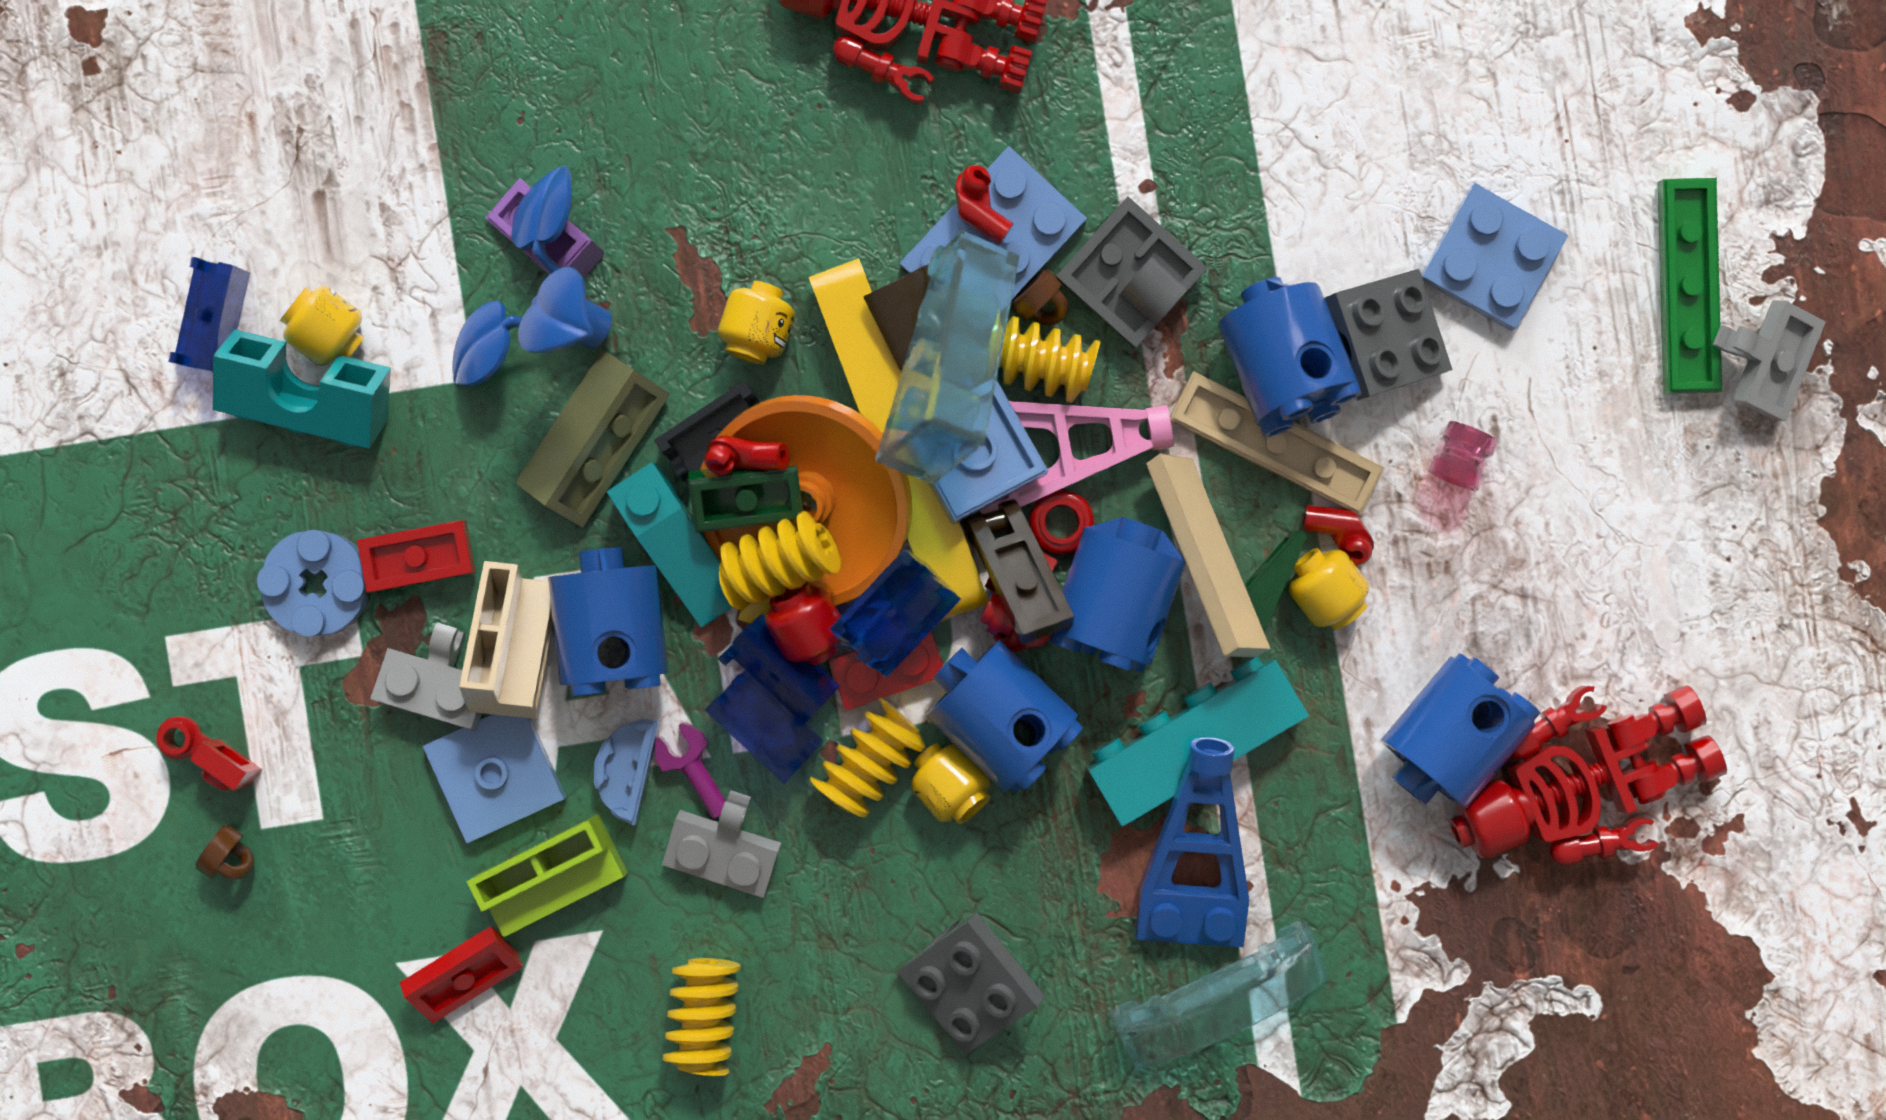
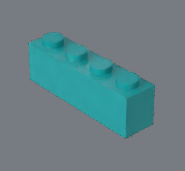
M1252 657L1230 670L1234 678L1233 680L1216 690L1212 683L1200 687L1184 698L1187 707L1170 717L1163 710L1137 726L1141 732L1137 737L1125 744H1122L1119 737L1115 738L1091 753L1095 761L1086 766L1122 827L1175 796L1188 763L1192 740L1202 737L1225 740L1234 746V761L1309 716L1276 660L1268 658L1261 662L1259 657Z

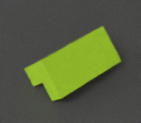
M597 814L479 873L466 882L481 912L487 909L490 910L502 936L505 937L623 878L628 872L600 815Z

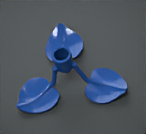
M565 165L549 172L528 190L520 201L512 222L514 245L522 250H528L533 247L534 255L551 274L543 281L537 297L533 298L532 306L523 317L508 316L506 318L505 305L497 300L480 306L469 316L459 332L453 351V380L455 386L459 388L461 386H478L497 372L508 352L510 343L509 330L515 327H519L518 338L520 346L534 354L553 352L576 343L593 349L605 340L612 324L611 313L586 299L584 280L579 271L571 267L560 268L546 252V243L553 242L561 235L570 212L572 197L570 169Z

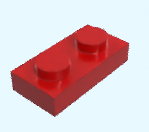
M467 520L357 540L367 593L476 573Z
M930 624L914 630L915 651L858 649L828 660L846 711L876 701L879 697L884 698L933 681L932 677L944 664Z
M489 926L402 980L400 986L403 997L433 1024L522 969L523 965L518 951L492 926Z

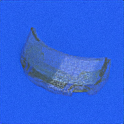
M1300 919L1281 928L1277 932V940L1269 944L1267 942L1257 946V952L1162 997L1158 993L1150 996V1000L1139 1005L1136 1001L1130 1000L1109 1010L1115 1028L1136 1070L1185 1056L1231 1037L1287 1008L1327 981L1329 976L1310 928Z

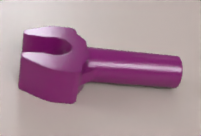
M682 722L679 724V729L683 737L688 741V752L683 756L674 754L668 742L660 736L655 740L656 762L663 772L673 769L684 773L712 819H715L721 815L726 799L702 763L703 751L709 745V739L699 728L687 722Z

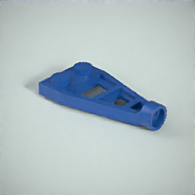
M1202 737L1194 739L1190 743L1187 766L1140 883L1136 940L1244 948L1249 893L1230 776L1233 765L1234 746L1225 740ZM1192 803L1218 804L1220 808L1219 834L1184 832L1188 810ZM1184 852L1212 853L1218 858L1221 881L1217 887L1173 884L1171 877L1179 857Z

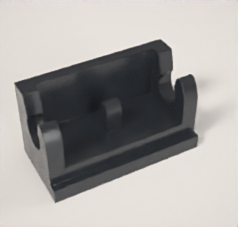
M744 380L656 438L654 442L670 460L680 480L689 487L688 472L701 469L707 453V445L742 412L761 402L750 385Z

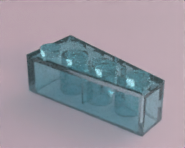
M963 230L946 246L940 245L935 250L927 270L930 280L919 309L918 320L875 462L935 484L985 444L1020 255Z

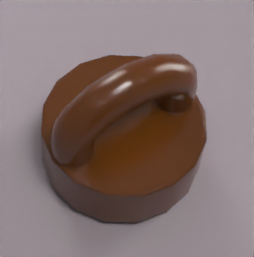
M1043 270L1013 299L1011 308L1024 321L1031 317L1041 325L1052 326L1065 318L1068 313L1069 304L1067 298L1059 290L1062 282L1050 270ZM1048 300L1055 305V309L1052 312H1044L1041 309Z
M223 825L201 853L195 865L198 871L210 879H213L217 873L231 880L242 879L252 871L255 863L254 856L248 847L240 843L244 834L230 825ZM232 854L241 860L238 866H231L227 863Z

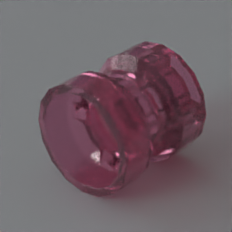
M1448 421L1442 435L1445 442L1440 454L1433 456L1427 471L1453 485L1471 491H1478L1484 478L1481 470L1485 459L1494 455L1499 441L1492 435L1469 425Z

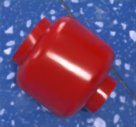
M806 582L801 588H787L783 595L770 599L771 607L766 614L765 622L780 651L787 660L794 662L808 661L810 665H817L835 655L838 650L836 644L843 637L846 626L828 591L824 587L818 585L809 586Z

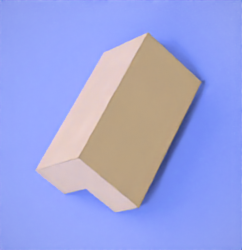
M484 561L459 688L469 712L537 719L553 631L549 581L523 579L517 564Z

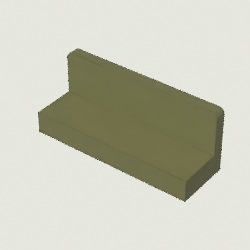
M601 351L518 477L517 485L544 506L583 528L670 396V393L608 352Z

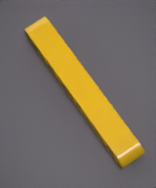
M859 258L810 276V283L859 412L887 437L898 453L906 470L912 495V518L907 538L939 622L987 605L989 599L960 523L951 524L900 433L903 425L919 418L907 383L863 296L872 291Z

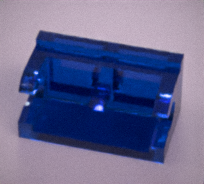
M191 257L189 268L193 269L176 350L175 352L170 351L168 362L213 373V355L233 330H238L250 272L231 264L222 262L217 264L197 257Z
M904 549L829 629L839 640L850 645L858 652L856 657L861 662L879 671L883 676L888 677L952 610L961 598L928 563Z
M760 614L732 641L733 644L718 658L724 666L735 660L797 718L789 726L796 732L813 717L840 687L818 665H810L808 661L794 662L787 660L767 628L763 614Z
M747 668L738 674L724 692L715 698L705 709L713 719L783 784L791 778L824 742L822 737Z

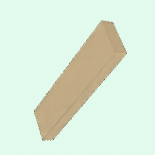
M1194 371L1191 373L1170 414L1172 423L1345 510L1353 511L1358 516H1361L1384 470V467L1295 422H1293L1294 426L1281 434L1264 437L1260 427L1255 422L1246 397Z
M1166 454L1157 455L1147 462V468L1222 654L1230 657L1260 656L1271 648L1193 459Z

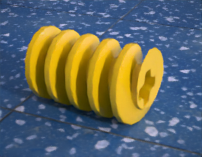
M996 311L982 360L983 378L991 379L996 370L1002 367L1004 384L1011 385L1018 374L1023 373L1025 390L1032 391L1038 381L1044 379L1045 396L1052 397L1062 384L1065 385L1066 402L1073 403L1082 390H1087L1100 341L1094 340L1088 350L1082 352L1081 335L1074 334L1064 347L1061 346L1060 329L1053 328L1043 341L1040 337V325L1032 322L1024 335H1022L1019 329V318L1012 316L1004 328L1001 329L999 328L998 312Z
M803 511L797 516L798 531L790 520L783 519L778 523L779 538L770 527L765 526L759 531V543L749 534L743 535L740 538V550L733 542L723 543L721 546L722 562L719 568V580L729 604L736 610H744L750 603L760 604L764 602L768 596L783 595L787 588H801L806 583V580L809 582L821 580L825 572L827 574L838 573L841 569V557L835 540L828 529L822 524L816 523L808 512Z
M879 697L878 700L885 711L883 717L868 711L864 714L871 731L867 733L856 728L850 730L857 747L851 749L841 744L836 747L843 760L842 765L839 766L826 760L822 763L829 780L824 782L813 777L809 778L822 794L842 810L863 818L867 817L870 813L863 797L865 796L876 801H880L884 797L877 780L891 785L897 782L898 778L891 764L893 763L904 768H908L912 764L905 748L908 747L919 752L926 748L919 734V729L882 697Z
M692 958L688 960V964L672 968V974L685 979L686 986L673 988L669 991L670 996L683 1001L684 1005L682 1008L667 1011V1017L680 1022L681 1029L665 1032V1039L678 1044L679 1050L663 1054V1061L677 1066V1069L691 1074L726 1076L730 1073L729 1068L719 1063V1061L731 1057L732 1049L731 1046L720 1040L730 1038L734 1034V1026L722 1018L734 1015L736 1013V1004L724 997L738 992L739 985L738 982L725 975L738 972L741 969L740 963L716 958Z

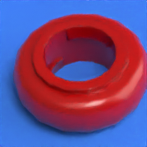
M1060 489L1035 502L1030 510L1028 524L1040 548L1048 553L1062 556L1076 552L1084 527L1095 525L1093 510L1085 498L1074 491ZM1067 506L1076 515L1077 530L1069 537L1055 538L1046 528V515L1055 507Z

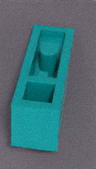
M651 462L607 491L635 537L701 628L733 608L727 601L720 585V560L708 544L704 533H695L692 513L659 464Z

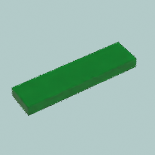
M1717 178L1662 179L1658 181L1663 394L1722 392L1721 350L1713 346L1721 325Z

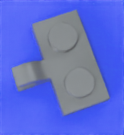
M1772 300L1759 334L1742 326H1739L1737 331L1725 325H1720L1713 346L1726 353L1748 360L1732 400L1771 420L1786 421L1826 322L1788 301Z
M436 623L430 639L428 660L387 648L370 699L476 732L482 713L469 712L459 688L462 670L454 668L464 642L465 633L458 631L459 629Z
M730 790L727 802L725 801L719 822L682 810L679 811L675 818L662 865L764 898L782 843L741 830L751 797Z

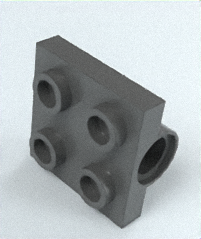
M1128 196L1056 277L1068 291L1135 350L1208 267Z
M1420 269L1336 292L1325 297L1360 384L1359 388L1362 394L1356 397L1357 401L1453 370Z
M977 912L965 921L960 919L953 923L924 950L909 959L897 971L965 1055L1037 1008L1046 997Z

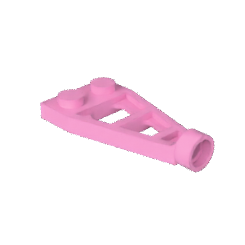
M1009 401L1023 427L1047 429L1057 437L1060 455L1057 462L1048 468L1049 472L1044 477L980 511L982 514L998 510L999 503L1015 499L1019 506L1023 507L1147 450L1152 449L1154 451L1174 447L1173 431L1167 405L1137 410ZM1143 420H1146L1149 440L1144 439L1139 434V425ZM1103 423L1110 428L1113 444L1109 451L1084 460H1078L1073 457L1068 435L1071 426L1075 424Z

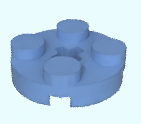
M321 530L297 532L281 540L266 557L264 566L257 577V586L262 593L265 608L271 617L286 630L305 637L336 634L348 628L361 616L369 598L366 592L358 547L344 536ZM308 571L313 574H318L321 571L326 573L328 578L323 582V586L327 592L322 597L317 593L307 594L305 592L304 586L307 582L304 576Z

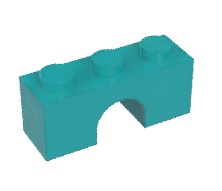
M236 329L233 330L213 355L212 410L231 414L241 420H255L283 427L294 433H307L336 440L346 446H360L370 449L387 422L390 367L338 355L321 379L319 385H312L300 380L290 370L286 360L287 342Z

